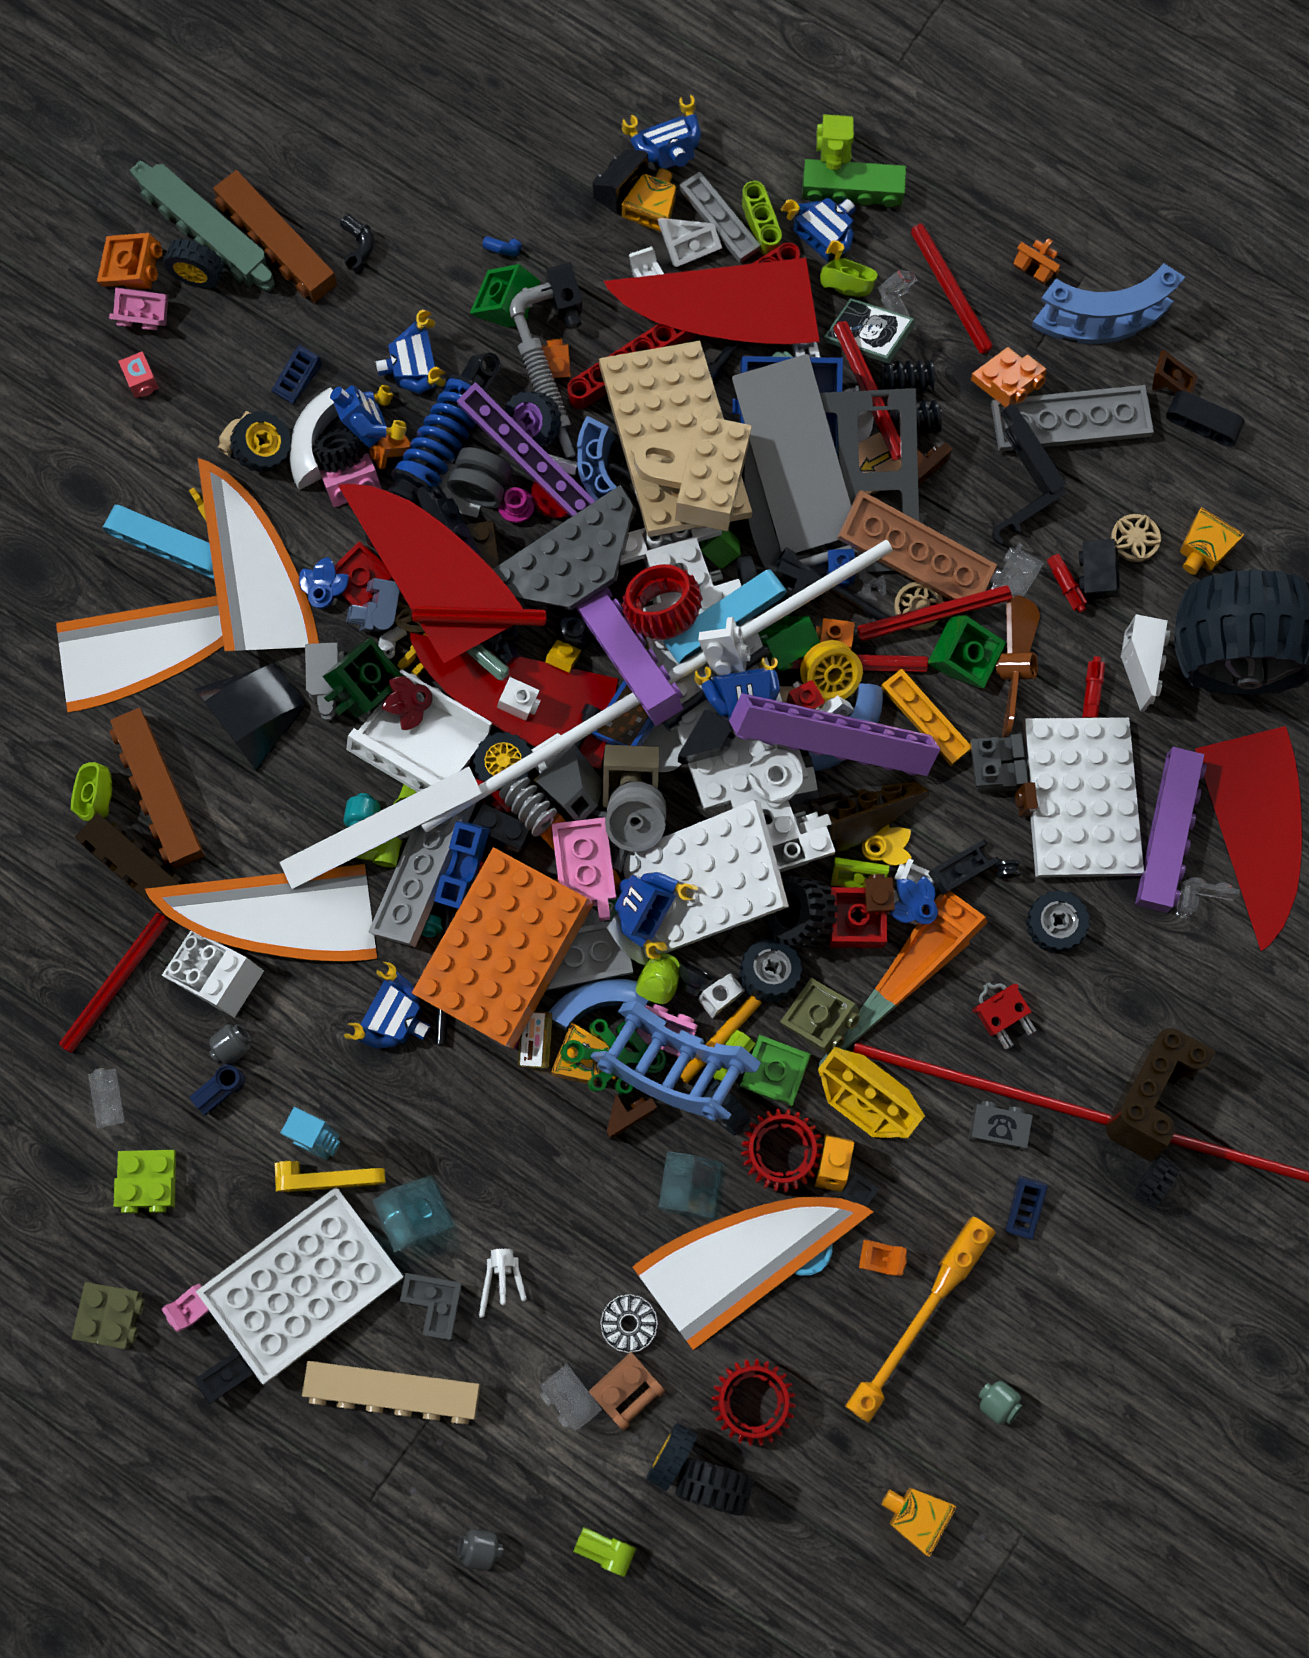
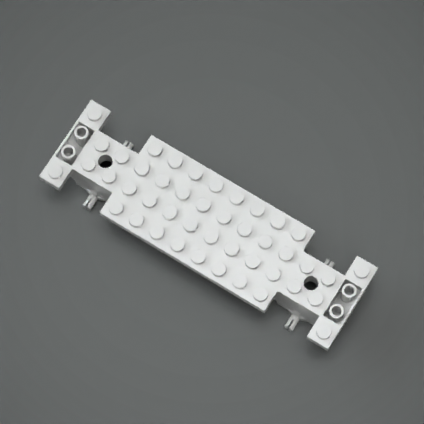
M699 527L651 537L647 536L645 528L628 533L629 537L624 555L620 559V565L643 559L646 569L655 565L667 564L679 567L684 571L687 570L688 574L694 576L701 590L703 600L701 601L702 608L698 614H701L741 587L739 579L713 586V582L723 580L720 569L708 572L698 544L699 541L722 535V530ZM669 592L658 595L650 600L653 601L654 605L644 607L643 611L657 612L667 609L681 598L682 593ZM753 618L750 619L749 621H747L746 623H744L743 625H745V624H747L748 622L752 621ZM758 633L743 641L744 645H748L750 655L763 647ZM645 637L648 648L652 649L659 661L656 664L658 667L663 665L666 671H669L679 665L664 645V640ZM766 657V658H765V664L768 665V666H770V665H769V662H768V659H767V657ZM760 662L749 670L759 669ZM708 663L697 669L700 677L707 676L705 667H709ZM695 671L675 682L683 695L679 699L681 704L702 690L701 685L695 682ZM779 693V694H778V697H777V699H776V701L782 702V699H781V696H780V693ZM707 699L682 716V721L679 722L680 725L676 727L682 747L705 709L720 716ZM736 735L730 748H724L720 755L688 763L704 811L727 804L728 810H731L753 800L760 801L763 814L768 815L772 819L767 828L779 872L834 855L835 849L827 826L800 834L797 824L803 822L802 816H805L806 812L802 811L793 814L788 800L782 803H770L760 799L752 791L748 781L749 768L753 759L761 751L770 748L792 752L799 759L803 768V780L808 779L809 775L800 750H792L779 744L768 745L761 740L752 738L744 740ZM772 769L768 772V777L774 782L781 781L784 777L783 773L778 769Z

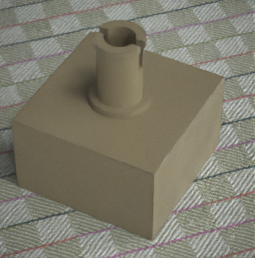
M605 745L603 807H607L611 794L619 786L629 782H643L652 785L658 790L659 747Z

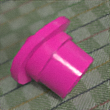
M518 487L508 489L505 492L501 505L498 507L502 518L512 523H522L528 520L533 515L535 509L531 494Z

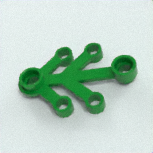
M597 1019L591 1023V1034L595 1037H601L607 1046L611 1048L616 1037L608 1029L607 1022L603 1019ZM622 1022L617 1026V1035H619V1033L622 1030V1026H624L626 1022ZM596 1023L602 1025V1033L596 1031ZM634 1030L629 1041L637 1052H628L624 1047L617 1058L625 1065L627 1063L638 1064L649 1047ZM571 1040L562 1046L561 1057L568 1064H576L581 1060H593L590 1057L593 1052H608L609 1050L584 1048L581 1042ZM568 1049H573V1050H574V1052H575V1057H574V1058H570V1057L568 1056V1054H567V1050H568ZM662 1049L659 1050L654 1058L655 1064H651L646 1073L654 1074L664 1068L666 1056ZM602 1071L600 1074L590 1077L588 1080L589 1089L592 1092H600L606 1087L607 1082L614 1074H607ZM595 1078L600 1080V1088L594 1086L593 1081ZM617 1079L615 1090L619 1094H627L633 1089V1086L628 1084L627 1090H623L620 1087V1082L623 1080Z

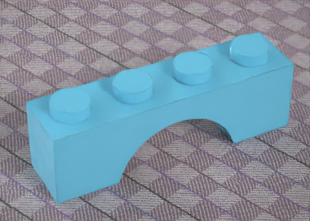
M296 1107L293 1108L281 1131V1134L293 1140L297 1147L326 1161L329 1155L332 1157L335 1155L340 1145V1141H338L340 1135L325 1121Z

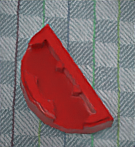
M533 481L531 497L537 510L553 519L568 517L569 515Z

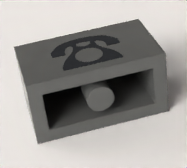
M982 1101L981 1105L977 1104L973 1107L968 1140L1024 1151L1028 1147L1033 1115L1025 1114L1026 1110L1023 1108L1009 1107V1110L998 1108L997 1103Z

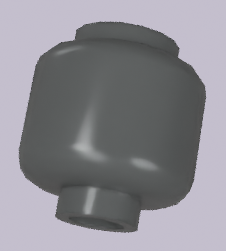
M226 1024L209 1039L211 1048L209 1054L219 1064L223 1062L227 1065H233L250 1051L249 1042L251 1037L239 1024L235 1026Z
M471 1529L460 1538L458 1559H462V1563L466 1568L488 1571L493 1567L495 1561L499 1562L501 1560L503 1546L498 1543L497 1535L494 1532Z

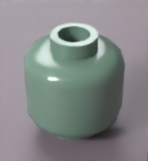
M997 1381L993 1385L987 1383L978 1396L982 1399L980 1411L999 1425H1003L1006 1422L1011 1424L1023 1408V1405L1020 1404L1021 1395L1003 1381Z

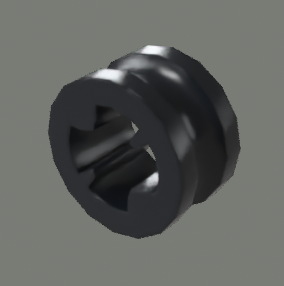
M1004 860L995 863V868L999 870L996 873V877L999 879H1009L1020 876L1021 871L1017 870V866L1020 865L1019 861Z

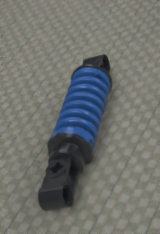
M487 352L473 355L461 375L451 374L448 376L444 391L439 394L437 403L431 407V415L425 417L424 426L418 429L417 437L410 442V449L404 452V461L399 462L395 469L392 470L390 476L395 483L388 489V492L405 498L421 508L417 496L419 487L428 486V488L441 485L442 479L438 474L444 475L448 473L449 467L446 463H453L456 459L452 451L459 452L462 449V444L459 440H467L469 438L467 429H473L476 426V423L458 406L457 400L475 382L485 392L488 390L501 367L500 359L496 354ZM483 360H484V362H485V364H486V369H485V370H484L483 365H482ZM366 534V541H367V543H368L372 548H375V547L373 546L372 542L370 541L369 537H368L367 534Z

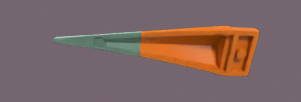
M950 891L945 895L941 893L934 900L938 908L936 919L927 925L919 923L916 925L881 981L861 1007L858 1014L860 1015V1020L857 1026L852 1030L848 1028L843 1035L844 1044L841 1049L846 1050L965 949L970 944L969 941L987 923L986 917ZM928 908L924 912L925 915L929 913ZM825 1055V1056L823 1057V1059H822V1060L820 1061V1063H819V1067L821 1066V1064L824 1062V1060L827 1058L828 1055Z

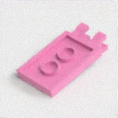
M605 817L552 824L558 882L591 900L594 903L593 906H598L599 922L610 921L608 900H615L616 893L609 838L605 828Z

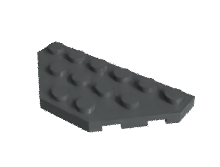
M619 485L493 570L511 590L515 598L573 610L617 581L620 559L625 552L629 537L628 530L631 519H634L636 508L623 487Z

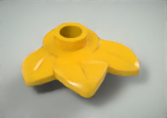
M888 824L862 843L864 857L874 862L882 860L890 866L906 864L908 858H912L904 849L910 839L911 830L901 827L890 828ZM877 846L880 851L874 853L870 850V847Z

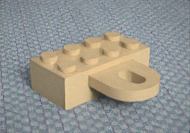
M699 415L693 439L664 433L652 434L642 439L635 449L634 465L636 471L648 482L680 489L676 504L675 521L728 531L749 447L752 425ZM649 454H659L671 457L674 461L665 464L651 461L646 456Z

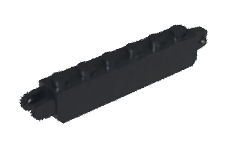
M428 486L419 487L417 496L423 510L448 527L481 557V553L477 549L454 499L447 498L442 491L443 489L439 486L428 488ZM515 625L481 643L489 651H493L496 657L505 665H510L519 658L514 640L519 637Z

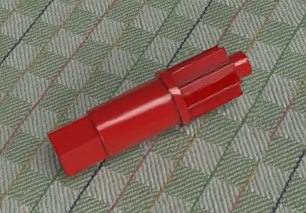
M1060 554L1051 556L1047 559V563L1063 591L1062 594L1066 596L1074 611L1078 609L1079 613L1086 610L1085 604L1088 602L1081 592L1079 584L1074 580Z
M1098 656L1093 657L1092 662L1088 661L1082 718H1098L1105 664L1101 662V657Z

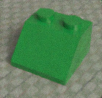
M520 264L490 269L486 273L470 314L504 327L517 326L514 318H511L510 315L511 301L518 293L522 292L523 288L529 289L539 286L541 281ZM530 308L525 309V320H527L528 318V311Z
M966 615L950 617L928 664L948 677L982 689L985 687L1006 642Z
M785 616L758 632L762 645L770 650V654L767 656L769 665L771 666L772 658H776L778 664L775 670L779 672L793 666L792 662L799 658L803 659L812 647L821 643L809 616Z

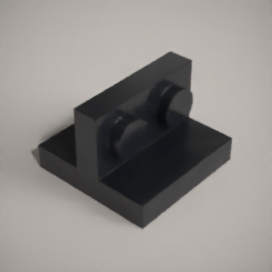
M781 561L774 574L787 592L781 598L780 603L821 578ZM826 592L819 595L813 600L819 603L823 596L826 594ZM795 611L791 612L790 614H788V615H786V616H792V614H793Z

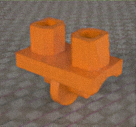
M1048 238L1044 244L1036 240L1033 247L1040 250L1039 252L1021 242L1017 248L1018 254L1013 264L1014 267L1025 273L1032 262L1035 263L1039 268L1033 278L1045 285L1053 275L1057 276L1060 272V265L1046 257L1048 255L1055 259L1058 252L1051 249L1053 240Z

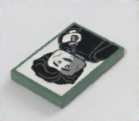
M850 298L824 338L826 343L841 347L833 328L838 322L846 321L862 355L890 364L916 323L914 318Z

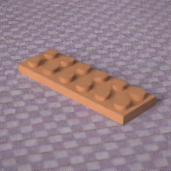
M862 490L857 493L837 536V539L863 553L887 540L893 551L877 561L949 600L986 591L997 566L992 561Z

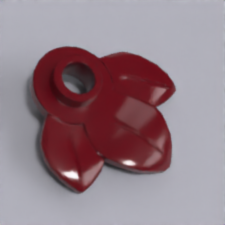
M400 676L389 680L390 687L394 693L386 698L382 709L394 715H401L400 726L402 730H410L418 726L422 722L424 710L428 709L432 704L433 697L431 691L425 685H415L406 677ZM417 693H421L423 695V702H419L417 700Z

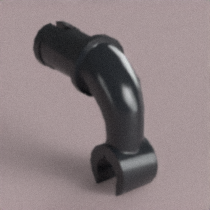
M346 214L341 219L340 226L353 235L356 241L360 243L357 252H351L345 257V264L349 269L353 263H356L352 269L355 274H359L364 270V261L373 250L374 236L368 224L363 225L351 215Z

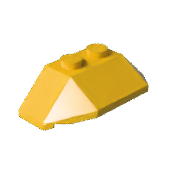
M834 1047L818 1068L828 1104L871 1137L908 1138L925 1116L909 1089L864 1055Z

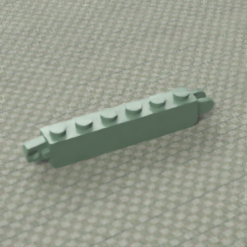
M140 160L130 169L132 176L140 185L142 198L150 205L154 203L164 218L167 220L171 218L175 221L177 228L184 235L190 234L195 242L215 251L238 282L244 281L249 287L255 284L260 289L262 288L264 292H271L275 288V282L272 279V273L268 270L264 251L165 165L156 164L154 167H150Z

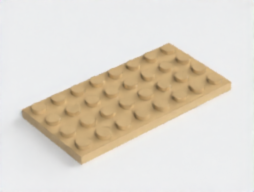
M700 341L599 358V367L647 536L651 537L704 527L675 521L676 504L680 489L646 481L638 474L634 465L635 449L645 437L664 433L693 439L699 415L724 420ZM649 454L646 456L651 461L665 464L674 461L671 457L659 454ZM742 476L731 521L752 518V509Z

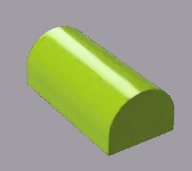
M835 857L831 885L863 888L864 880L869 878L870 875L884 874L885 878H888L889 865Z

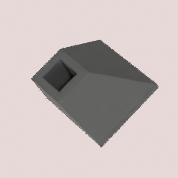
M575 744L566 748L534 780L562 816L570 821L584 820L598 806L603 788L602 778Z

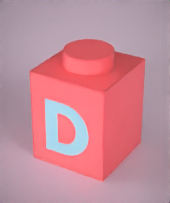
M143 351L119 361L135 398L148 396L154 390L159 389Z

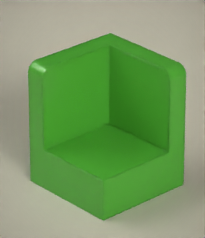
M722 530V535L700 541L701 552L720 569L741 555L740 541L729 530Z

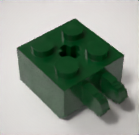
M370 637L355 646L322 676L332 688L324 696V699L329 702L339 696L343 702L334 711L340 715L349 708L354 716L358 718L373 709L392 691L389 680L395 677H403V675Z

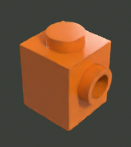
M823 618L822 626H816V633L820 642L836 640L843 642L851 649L855 622Z

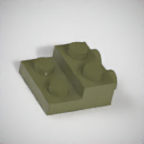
M810 978L780 1023L785 1028L804 1038L811 1046L829 1055L834 1047L841 1049L844 1044L843 1035L848 1028L852 1030L857 1026L860 1020V1015H858L860 1010L851 1000Z
M85 1282L72 1339L130 1350L131 1344H135L138 1335V1327H135L137 1316H141L144 1309L145 1299L142 1298L143 1293Z

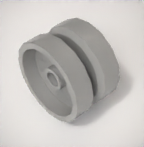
M629 782L619 786L611 794L607 805L605 828L610 840L619 848L630 852L645 851L654 847L661 840L665 830L667 816L666 801L661 792L655 787L643 782Z

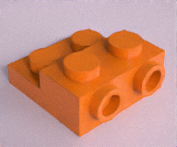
M150 233L106 236L97 283L102 287L124 285L129 290L151 289L152 281H156L158 277L156 269L157 258H161L163 252L160 242Z
M1007 347L973 372L971 381L1004 407H1007L1010 404H1020L1029 393L1040 389L1046 380V368L1028 354L1022 358Z

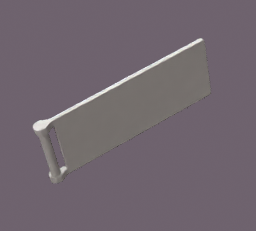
M804 354L734 375L732 381L744 423L752 425L750 444L781 553L786 547L794 552H800L839 540L837 536L849 513L851 504L809 355ZM850 545L834 549H853L856 556L863 554V552ZM828 551L800 559L799 561L808 567L827 563Z

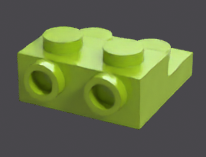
M118 1151L117 1178L114 1180V1207L121 1209V1213L125 1214L138 1213V1208H149L150 1213H165L168 1207H175L176 1151Z

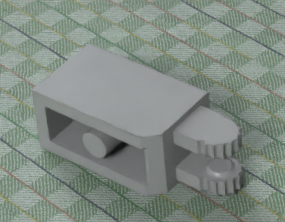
M337 642L305 644L306 691L309 693L310 699L317 703L321 718L329 722L336 717V712L334 711L336 709V702L342 700L339 696L329 702L324 699V696L332 688L322 676L345 656V652L340 651Z

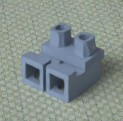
M378 578L368 581L366 592L373 593L372 602L364 604L363 607L357 605L349 607L346 623L360 625L359 631L381 632L390 628L395 620L400 590L394 581Z

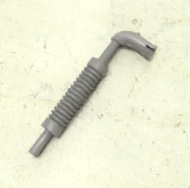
M546 282L533 288H523L522 292L518 293L511 301L510 315L511 318H514L523 341L518 345L521 357H523V362H525L524 365L527 366L526 370L528 375H530V380H532L531 384L533 389H535L534 392L545 393L546 396L553 398V401L559 406L558 410L561 412L560 419L562 425L559 429L558 438L566 459H570L576 456L566 429L570 428L571 423L568 415H565L567 412L564 410L565 407L562 406L563 401H560L561 397L559 396L560 393L557 392L556 383H553L555 380L552 378L553 375L547 364L548 361L545 360L546 356L544 351H542L539 338H532L524 318L525 309L532 307V304L554 297L552 289L549 290L551 287L550 283Z

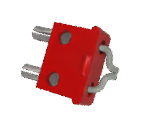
M989 982L983 986L984 991L979 996L980 1004L974 1007L972 1012L974 1014L977 1013L990 1036L996 1034L1003 1047L1009 1049L1013 1046V1043L1004 1030L1006 1027L1019 1020L1028 1035L1036 1032L1034 1025L1027 1016L1031 1013V1010L1018 991V984L1006 987L1000 983L992 985ZM988 987L991 989H1003L999 993L983 1001V997L988 993ZM1015 1005L1019 1006V1012L1015 1010ZM992 1019H995V1020H996V1022H997V1025H996V1026H994V1025L992 1024V1022H991Z

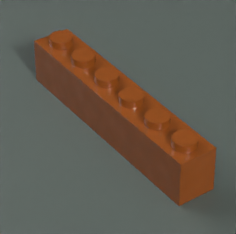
M237 170L213 187L216 195L214 201L222 212L227 210L235 226L238 229L243 227L247 232V237L256 245H260L268 261L272 264L276 262L280 267L281 274L286 280H293L297 291L302 297L306 298L308 296L315 303L337 286L334 272Z
M139 707L111 719L110 722L113 729L109 730L115 745L120 744L123 752L119 754L125 769L130 767L133 775L129 777L130 783L135 792L140 791L143 800L139 801L144 815H150L153 824H150L149 828L154 839H160L163 847L159 849L164 863H170L174 869H177L205 857L148 720L141 708Z

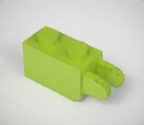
M823 115L822 124H817L816 151L821 152V161L826 162V167L830 170H837L841 168V163L851 161L853 116Z

